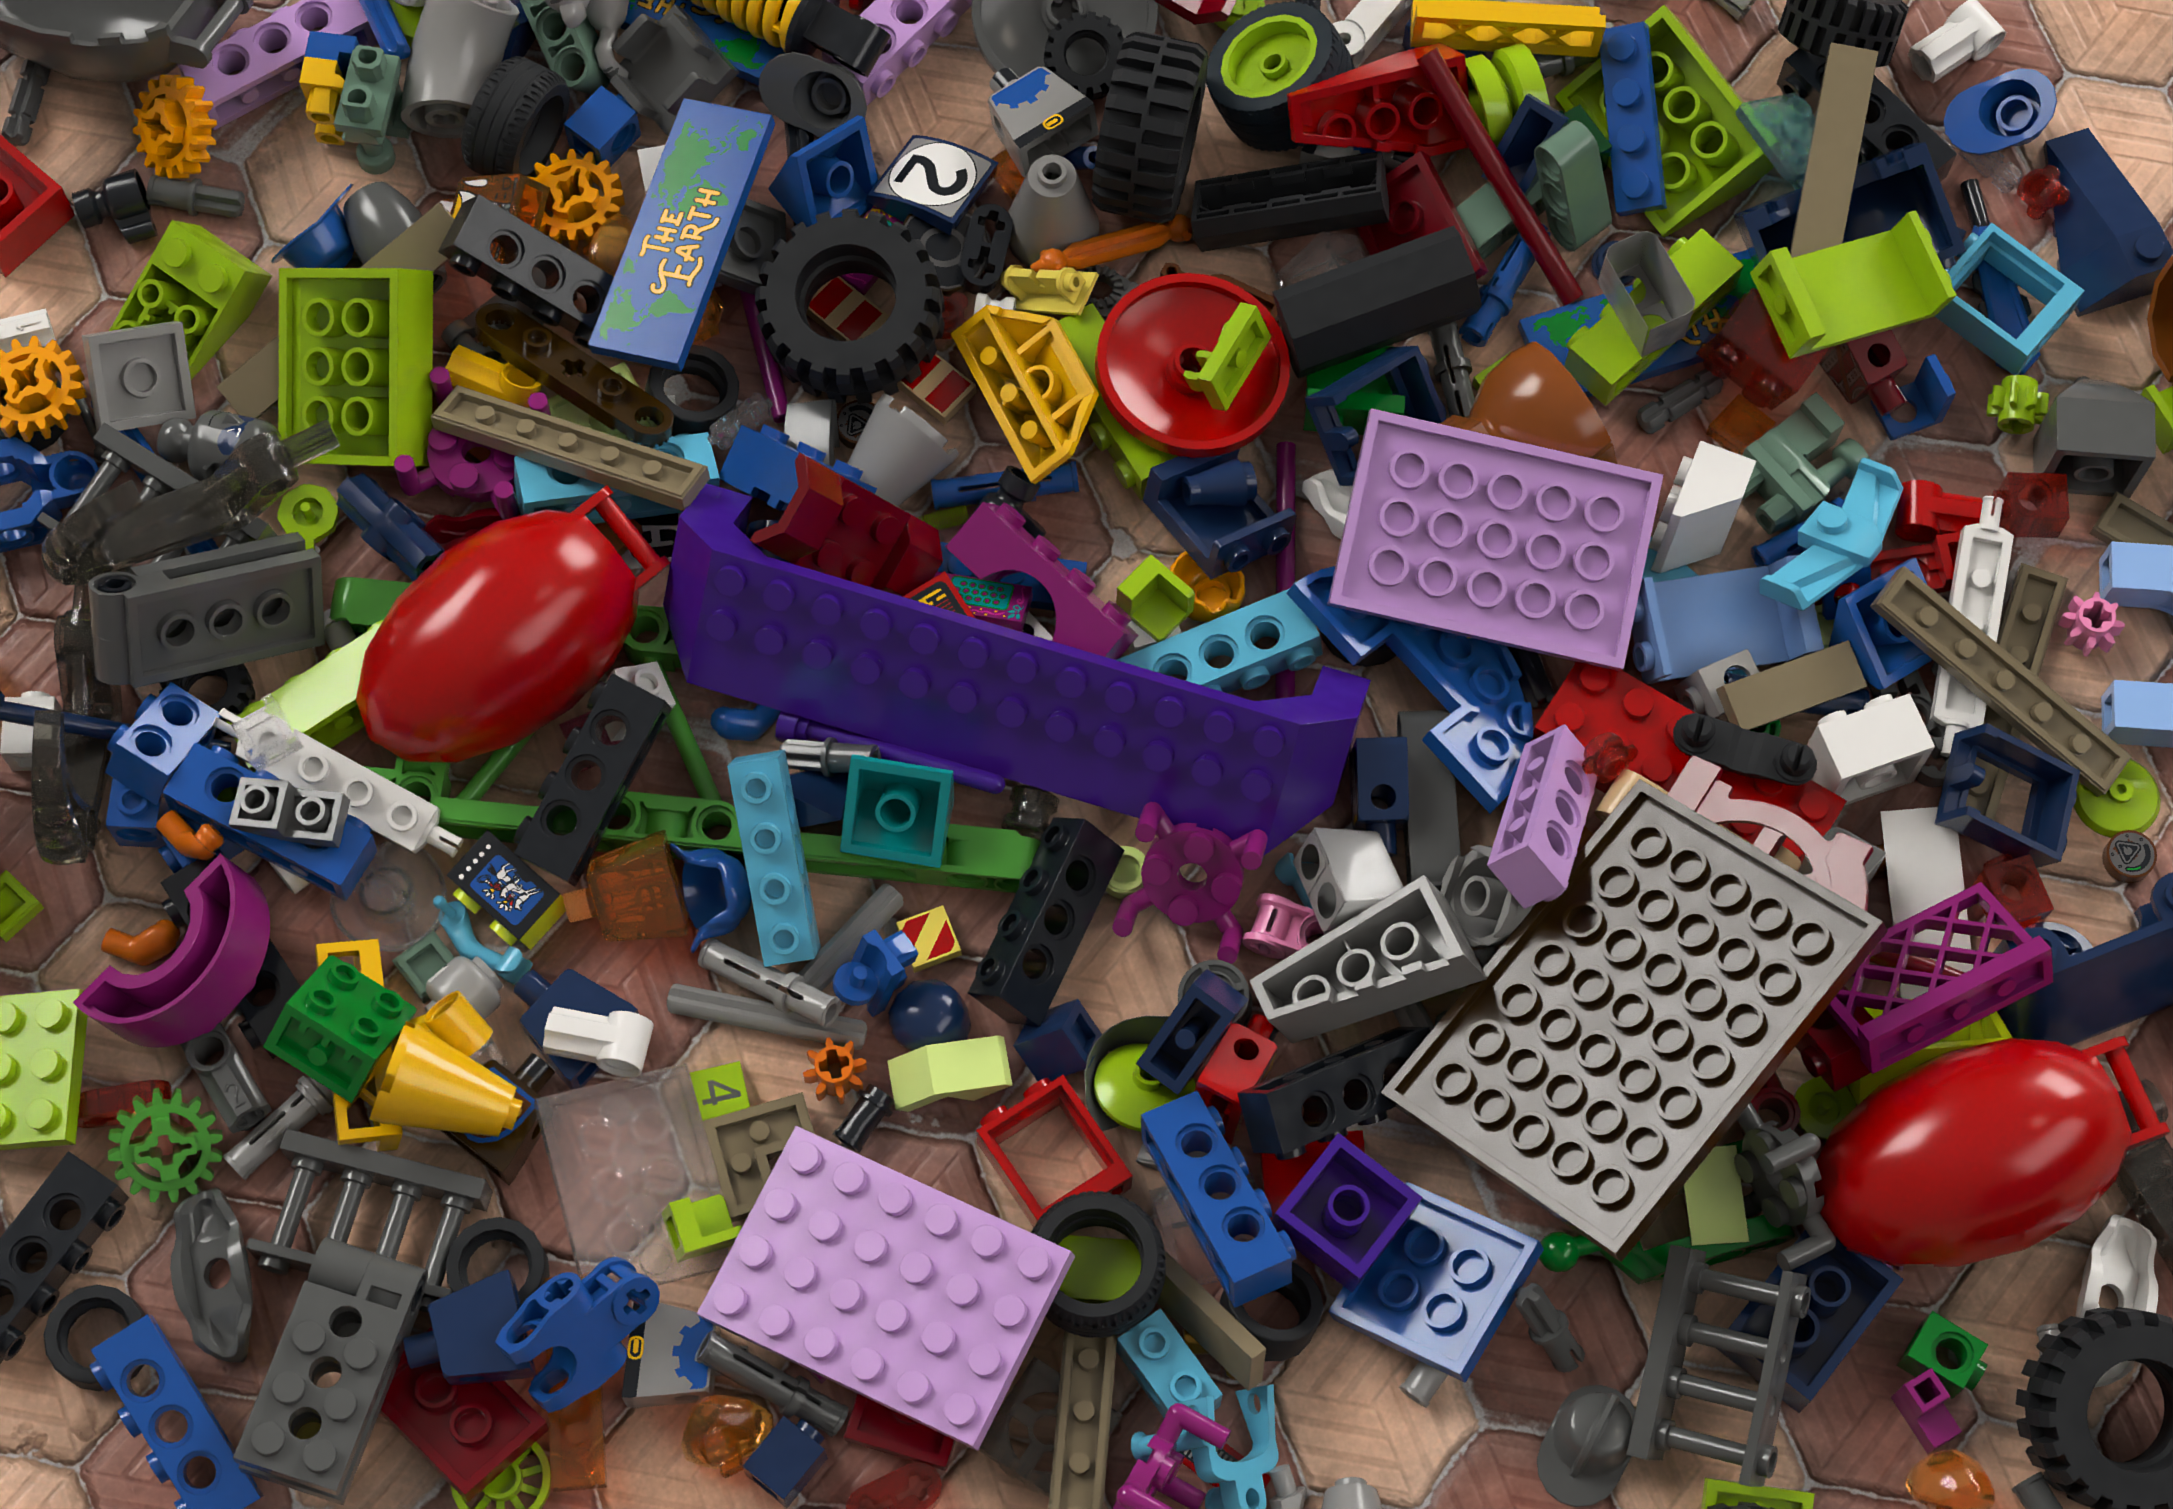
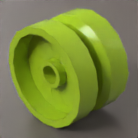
M1523 43L1494 50L1491 61L1483 54L1465 58L1469 102L1496 147H1498L1527 94L1533 95L1550 106L1545 82L1538 63L1530 49Z

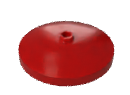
M1177 273L1144 282L1132 289L1117 302L1108 314L1098 339L1095 353V374L1100 394L1108 410L1116 421L1133 437L1156 450L1168 454L1194 458L1212 457L1242 448L1261 435L1271 424L1282 405L1288 388L1290 358L1286 340L1278 323L1268 309L1253 295L1229 281L1214 276ZM1240 302L1255 305L1258 307L1271 334V339L1228 410L1213 409L1204 392L1192 390L1183 374L1185 371L1197 373L1202 370L1195 357L1197 351L1207 350L1213 352L1224 324L1230 320Z

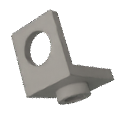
M1745 649L1698 669L1675 685L1673 689L1681 705L1695 713L1716 719L1725 714L1716 689L1725 685L1724 674L1726 670L1736 667L1743 670L1747 676L1759 673L1749 650Z

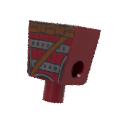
M1892 330L1812 352L1815 359L1848 403L1854 404L1869 395L1881 416L1884 417L1907 402L1895 383L1894 378L1908 365V362Z

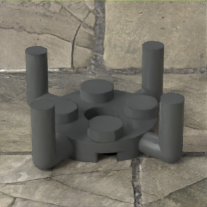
M1750 1102L1736 1119L1746 1134L1742 1142V1152L1734 1157V1164L1738 1175L1744 1182L1750 1183L1753 1188L1750 1194L1743 1197L1745 1215L1747 1219L1763 1211L1766 1220L1773 1227L1779 1228L1785 1224L1789 1226L1802 1224L1810 1237L1778 1252L1776 1255L1780 1268L1784 1271H1791L1831 1251L1836 1245V1238L1820 1213L1824 1207V1195L1816 1198L1814 1186L1815 1182L1822 1179L1813 1157L1820 1149L1821 1142L1818 1136L1813 1133H1806L1799 1137L1790 1128L1782 1132L1775 1128L1779 1122L1771 1120L1764 1123Z

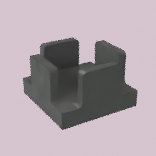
M675 4L660 20H656L646 14L639 15L612 44V48L616 53L625 57L619 64L625 67L629 74L628 78L616 74L610 82L637 113L653 119L667 136L670 135L683 98L711 103L739 73L687 12Z

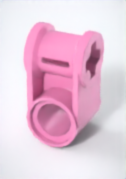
M1262 893L1259 894L1256 901L1259 910L1251 932L1244 934L1242 943L1246 948L1259 955L1284 960L1309 945L1306 942L1309 937L1316 934H1324L1313 909L1296 904L1279 895ZM1274 920V923H1273V926H1272V928H1271V931L1269 932V929H1270V927H1271L1272 921Z

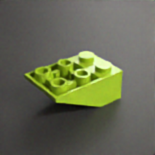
M171 220L109 331L172 321L182 322L190 378L192 380L250 316L272 275L202 226Z

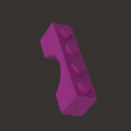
M982 502L945 547L980 580L999 581L1016 573H1027L1033 576L1047 589L1054 603L1056 627L1052 639L1053 642L1114 660L1119 659L1139 636L1128 625L1132 620L1131 617L1116 603L1109 600L1105 604L1093 593V590L1096 588L1095 583L1077 568L1069 571L1058 560L1061 552L1050 541L1041 535L1034 538L1022 527L1026 522L1025 518L1013 507L1004 502L1001 506Z

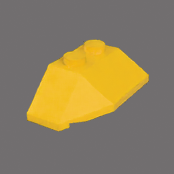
M986 305L954 330L951 336L1031 483L1036 485L1073 456L1099 393L1057 319Z

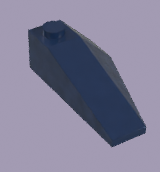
M2089 128L2045 141L2044 155L2048 191L2052 197L2054 221L2052 223L2053 236L2057 237L2059 255L2057 271L2085 290L2074 309L2077 317L2152 294L2155 279L2171 255H2173V249L2160 223Z

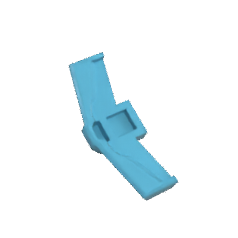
M1862 458L1842 508L1825 501L1821 502L1798 530V545L1807 548V550L1774 574L1766 575L1760 579L1759 593L1804 611L1860 569L1868 567L1882 550L1883 538L1904 489L1895 470L1873 460Z

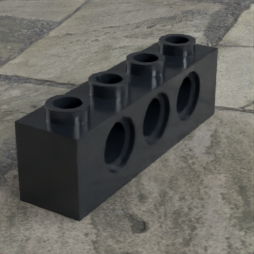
M1799 48L1784 60L1776 84L1780 87L1788 101L1798 104L1815 122L1826 59ZM1874 75L1866 121L1870 124H1865L1857 165L1890 152L1888 149L1896 150L1913 143L1926 142L1941 182L1947 177L1957 153Z
M480 194L463 202L438 250L440 254L450 259L449 265L466 276L475 277L477 275L492 284L491 290L499 297L511 302L518 300L533 309L532 315L539 321L554 327L560 325L574 334L572 338L576 343L590 350L588 343L614 277ZM492 241L498 243L505 252L503 264L497 262L491 254L490 246ZM533 267L539 268L544 273L546 278L544 289L537 286L533 281ZM575 291L580 293L586 301L585 313L578 311L573 303Z
M613 673L607 683L600 681L593 690L587 704V708L592 711L583 727L576 726L569 734L562 751L567 755L558 773L551 771L545 778L538 793V798L542 799L540 806L533 818L528 815L523 819L513 840L514 843L518 844L514 851L515 855L576 887L672 710L665 700ZM614 721L623 722L626 726V734L623 740L616 745L603 744L601 734L604 727ZM588 766L599 767L601 770L599 784L591 790H580L577 785V777L580 771ZM562 811H574L577 817L574 830L567 835H556L553 831L554 818Z
M1053 817L1050 825L1041 836V844L1030 868L1024 872L1020 879L1019 889L1007 913L998 924V931L985 958L982 959L976 969V976L968 994L1007 1023L1040 1027L1125 850L1086 819Z
M216 853L209 860L197 859L160 882L170 897L161 902L177 929L184 924L189 926L190 903L184 890L217 857ZM270 938L262 967L256 977V984L252 991L245 995L238 1004L246 1018L238 1023V1026L253 1050L262 1045L264 1046L284 1006L301 987ZM264 989L276 990L275 996L270 1003L264 1006L253 1005V999L258 992ZM266 1049V1051L269 1053L272 1059L277 1057L275 1054L271 1053Z
M1396 1027L1238 1092L1237 1095L1253 1153L1275 1154L1277 1160L1295 1158L1306 1153L1305 1145L1316 1140L1319 1143L1330 1142L1338 1133L1345 1137L1348 1134L1346 1128L1356 1123L1360 1126L1370 1125L1388 1118L1387 1110L1395 1106L1381 1091L1431 1032L1430 1027Z
M69 1151L0 1237V1297L9 1294L14 1296L12 1308L6 1314L0 1316V1364L3 1360L8 1361L19 1352L26 1340V1335L24 1334L37 1316L43 1317L53 1308L59 1298L60 1292L58 1289L71 1273L76 1274L83 1269L92 1255V1245L103 1231L108 1232L119 1223L126 1210L124 1204L129 1197L113 1181ZM74 1209L81 1210L80 1220L73 1228L60 1230V1220L65 1213ZM38 1252H47L48 1257L44 1267L35 1273H27L26 1265L28 1260Z

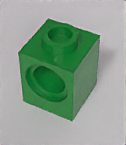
M1932 1311L1920 1323L1896 1366L1914 1377L1932 1368L1951 1396L1950 1399H1953L1964 1387L1973 1391L1980 1381L1988 1365L1980 1359L1988 1344ZM1936 1347H1946L1954 1352L1958 1360L1957 1369H1947L1938 1362Z

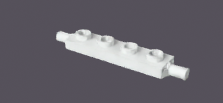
M1984 496L1982 498L1983 503L1979 523L1966 525L1960 532L1949 603L1997 643L2014 535L1999 527L2004 500L1997 497L1993 501L1994 496ZM1938 665L1930 720L1946 727L1940 755L1948 757L1950 756L1955 733L1984 723L1987 704Z
M226 708L221 709L218 713L219 716L235 726L217 717L215 718L213 727L238 739L235 753L238 758L272 773L280 780L289 781L296 789L344 793L351 800L348 809L349 815L362 820L373 832L416 854L428 843L453 858L458 850L442 841V839L459 848L461 847L463 838L438 826L441 810L437 806L262 710L248 722L229 712Z

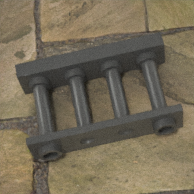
M105 422L93 437L105 451L101 456L104 462L62 523L44 512L37 518V521L49 531L45 539L69 555L76 548L113 572L130 573V566L119 559L162 497L167 499L171 493L186 501L183 506L186 512L151 563L180 557L201 524H208L212 518L227 527L223 533L227 537L220 548L278 536L268 523ZM131 467L146 476L142 481L145 487L101 549L79 535V532L121 472L126 474Z
M290 1129L285 1130L280 1150L288 1161L292 1162L291 1168L295 1171L271 1242L253 1238L248 1239L246 1248L256 1260H259L257 1264L259 1268L280 1275H288L290 1268L309 1273L315 1254L292 1249L291 1247L315 1176H321L322 1170L341 1174L340 1180L345 1182L327 1237L346 1244L364 1190L370 1189L372 1183L391 1187L390 1193L394 1195L376 1253L393 1259L397 1257L414 1202H419L422 1195L441 1200L440 1206L444 1208L425 1267L428 1270V1280L421 1300L420 1311L429 1313L428 1305L453 1293L451 1289L441 1287L446 1273V1260L451 1244L458 1236L464 1214H470L472 1208L487 1212L493 1191L486 1179L349 1144L338 1145V1141Z
M1671 1244L1626 1455L1645 1460H1663L1664 1452H1669L1671 1448L1740 1465L1742 1469L1738 1484L1749 1487H1762L1765 1484V1479L1772 1477L1777 1464L1778 1449L1776 1446H1773L1798 1321L1799 1318L1803 1319L1806 1316L1810 1305L1811 1289L1806 1286L1808 1275L1783 1270L1780 1286L1710 1270L1709 1265L1704 1263L1707 1252ZM1706 1290L1774 1306L1775 1311L1769 1339L1698 1322L1697 1316L1693 1315L1697 1295H1701ZM1693 1343L1763 1359L1764 1363L1758 1392L1687 1374L1686 1368H1683L1686 1348L1691 1347ZM1684 1395L1752 1412L1753 1416L1747 1445L1676 1427L1675 1421L1671 1420L1675 1400L1680 1399Z

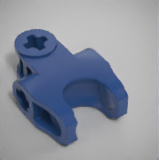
M620 1257L607 1258L600 1262L582 1280L577 1274L566 1272L556 1275L545 1282L526 1298L519 1310L501 1329L495 1343L502 1354L506 1355L516 1365L528 1362L543 1351L553 1347L549 1362L534 1376L528 1392L533 1400L548 1413L567 1407L582 1396L598 1389L618 1372L627 1359V1350L621 1340L653 1315L659 1304L660 1291L657 1284L650 1277L637 1273L635 1267L626 1259ZM612 1272L620 1280L615 1283L607 1275ZM629 1300H632L640 1308L635 1311L627 1303ZM534 1330L525 1340L515 1343L520 1335ZM568 1378L566 1384L561 1389L548 1393L553 1386Z

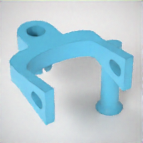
M1274 1384L1254 1387L1249 1391L1246 1389L1235 1391L1253 1441L1252 1450L1243 1459L1237 1462L1226 1461L1218 1456L1215 1446L1184 1429L1182 1430L1176 1442V1451L1191 1450L1198 1477L1204 1482L1219 1483L1220 1486L1208 1490L1205 1497L1206 1509H1266V1493L1262 1474L1271 1471L1276 1466L1279 1458L1275 1434ZM1255 1394L1259 1397L1260 1400V1412H1258L1255 1408ZM1214 1395L1175 1402L1182 1403L1193 1410L1196 1406L1200 1414L1215 1421ZM1141 1431L1134 1433L1131 1439V1451L1136 1460L1140 1459L1147 1462L1153 1451L1147 1444L1155 1434L1146 1435Z

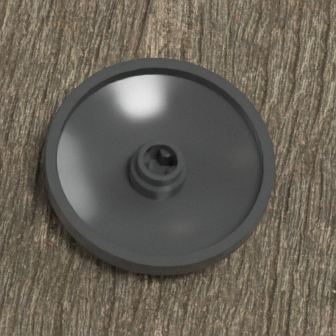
M972 0L971 4L973 32L986 63L994 73L1003 68H1010L1019 78L1036 67H1044V49L1048 35L1060 20L1070 18L1073 13L1080 12V15L1091 11L1096 12V16L1099 17L1105 15L1111 19L1110 22L1114 26L1118 25L1120 27L1123 38L1137 31L1155 34L1158 18V3L1154 0ZM1078 39L1066 51L1068 65L1074 72L1080 75L1096 74L1103 68L1106 62L1103 47L1093 39Z

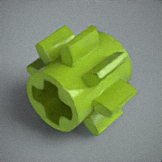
M2025 375L2007 376L2002 380L2001 386L1993 385L1992 394H1988L1986 415L1988 417H1998L1997 426L2003 432L2009 434L2029 433L2034 430L2035 424L2041 425L2043 416H2046L2048 413L2049 393L2038 392V381L2032 377Z

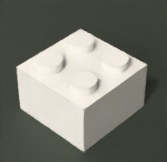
M1910 693L1894 699L1891 694L1882 695L1866 703L1863 710L1848 715L1845 710H1840L1820 719L1807 744L1813 750L1817 760V770L1811 780L1847 800L1845 805L1914 782L1935 745Z

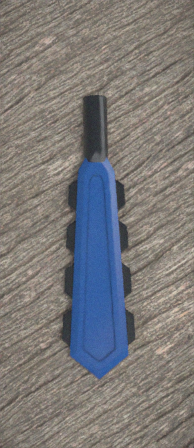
M1969 179L1962 182L1960 188L1972 228L1971 233L1974 232L1980 236L1991 223L1979 181L1977 179ZM1983 260L1971 277L1974 292L1981 295L1982 302L1978 305V312L2017 339L2030 324L2028 317L2032 311L2028 299L2019 293V285ZM2040 351L2018 375H2025L2039 359ZM1995 362L1996 366H1998V367H2000V368L2006 370V369H2005L2004 367H2002L2000 364H1998L1997 362Z

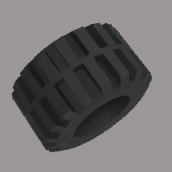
M1787 0L1778 30L1793 45L1824 59H1827L1831 42L1878 51L1876 67L1887 66L1891 61L1909 7L1902 0Z

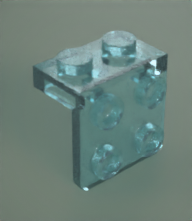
M1796 92L1742 103L1735 111L1738 119L1778 173L1785 180L1789 181L1795 190L1801 188L1815 122L1810 105L1800 98Z

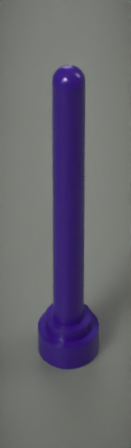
M783 711L780 712L777 719L775 737L777 741L782 743L787 739L824 742L826 738L834 737L838 743L876 744L880 749L881 759L952 770L954 783L992 794H999L1005 789V779L996 773L886 743Z

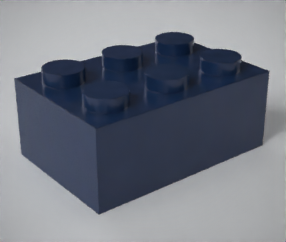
M1806 1230L1803 1231L1794 1244L1810 1237ZM1836 1236V1245L1831 1251L1790 1271L1808 1275L1806 1286L1811 1289L1808 1312L1803 1319L1799 1318L1782 1398V1401L1798 1413L1815 1397L1904 1280L1882 1262L1845 1250L1847 1247ZM1779 1264L1765 1280L1766 1283L1780 1286L1783 1270ZM1749 1301L1728 1329L1769 1339L1775 1307ZM1716 1348L1760 1382L1764 1363L1763 1359Z

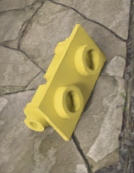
M1011 265L1001 273L1000 281L1002 286L1016 298V311L1081 316L1099 274L1097 272L1076 271L1071 267H1064L1061 270L1039 269L1038 272H1035L1033 269H1024L1021 265Z

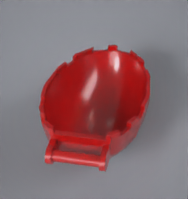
M608 485L600 489L572 512L545 509L497 521L444 551L396 598L365 650L356 703L365 724L369 740L378 746L384 747L405 761L429 763H458L490 751L515 745L572 709L613 666L636 621L638 590L667 568L671 562L665 555L660 558L611 498L614 492ZM596 509L645 569L640 575L635 577L611 542L586 517L593 510Z
M2125 1036L2110 1039L2081 1051L2058 1041L2009 1038L1940 1054L1879 1085L1831 1130L1816 1160L1822 1178L1814 1183L1816 1198L1824 1195V1207L1820 1213L1833 1234L1847 1247L1845 1250L1891 1266L1934 1264V1267H1959L2026 1250L2079 1220L2117 1180L2127 1151L2160 1139L2171 1131L2167 1123H2160L2126 1052L2129 1043ZM2107 1059L2140 1131L2132 1133L2118 1090L2098 1060Z

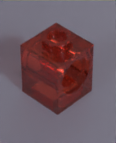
M2008 472L1999 489L1993 490V500L1997 497L2004 500L1999 527L2007 530L2014 537L2058 538L2070 519L2067 474ZM2019 500H2027L2033 503L2037 510L2026 509Z
M2004 854L1983 864L1984 869L1972 884L1973 886L1982 882L2023 929L2034 923L2044 922L2054 910L2030 854L2013 859L2011 854ZM2007 884L2015 887L2021 895V900H2012L2006 897L2000 885ZM1982 907V909H1983V911H1984V914H1985V916H1986V918H1987L1988 913H1987L1986 910Z

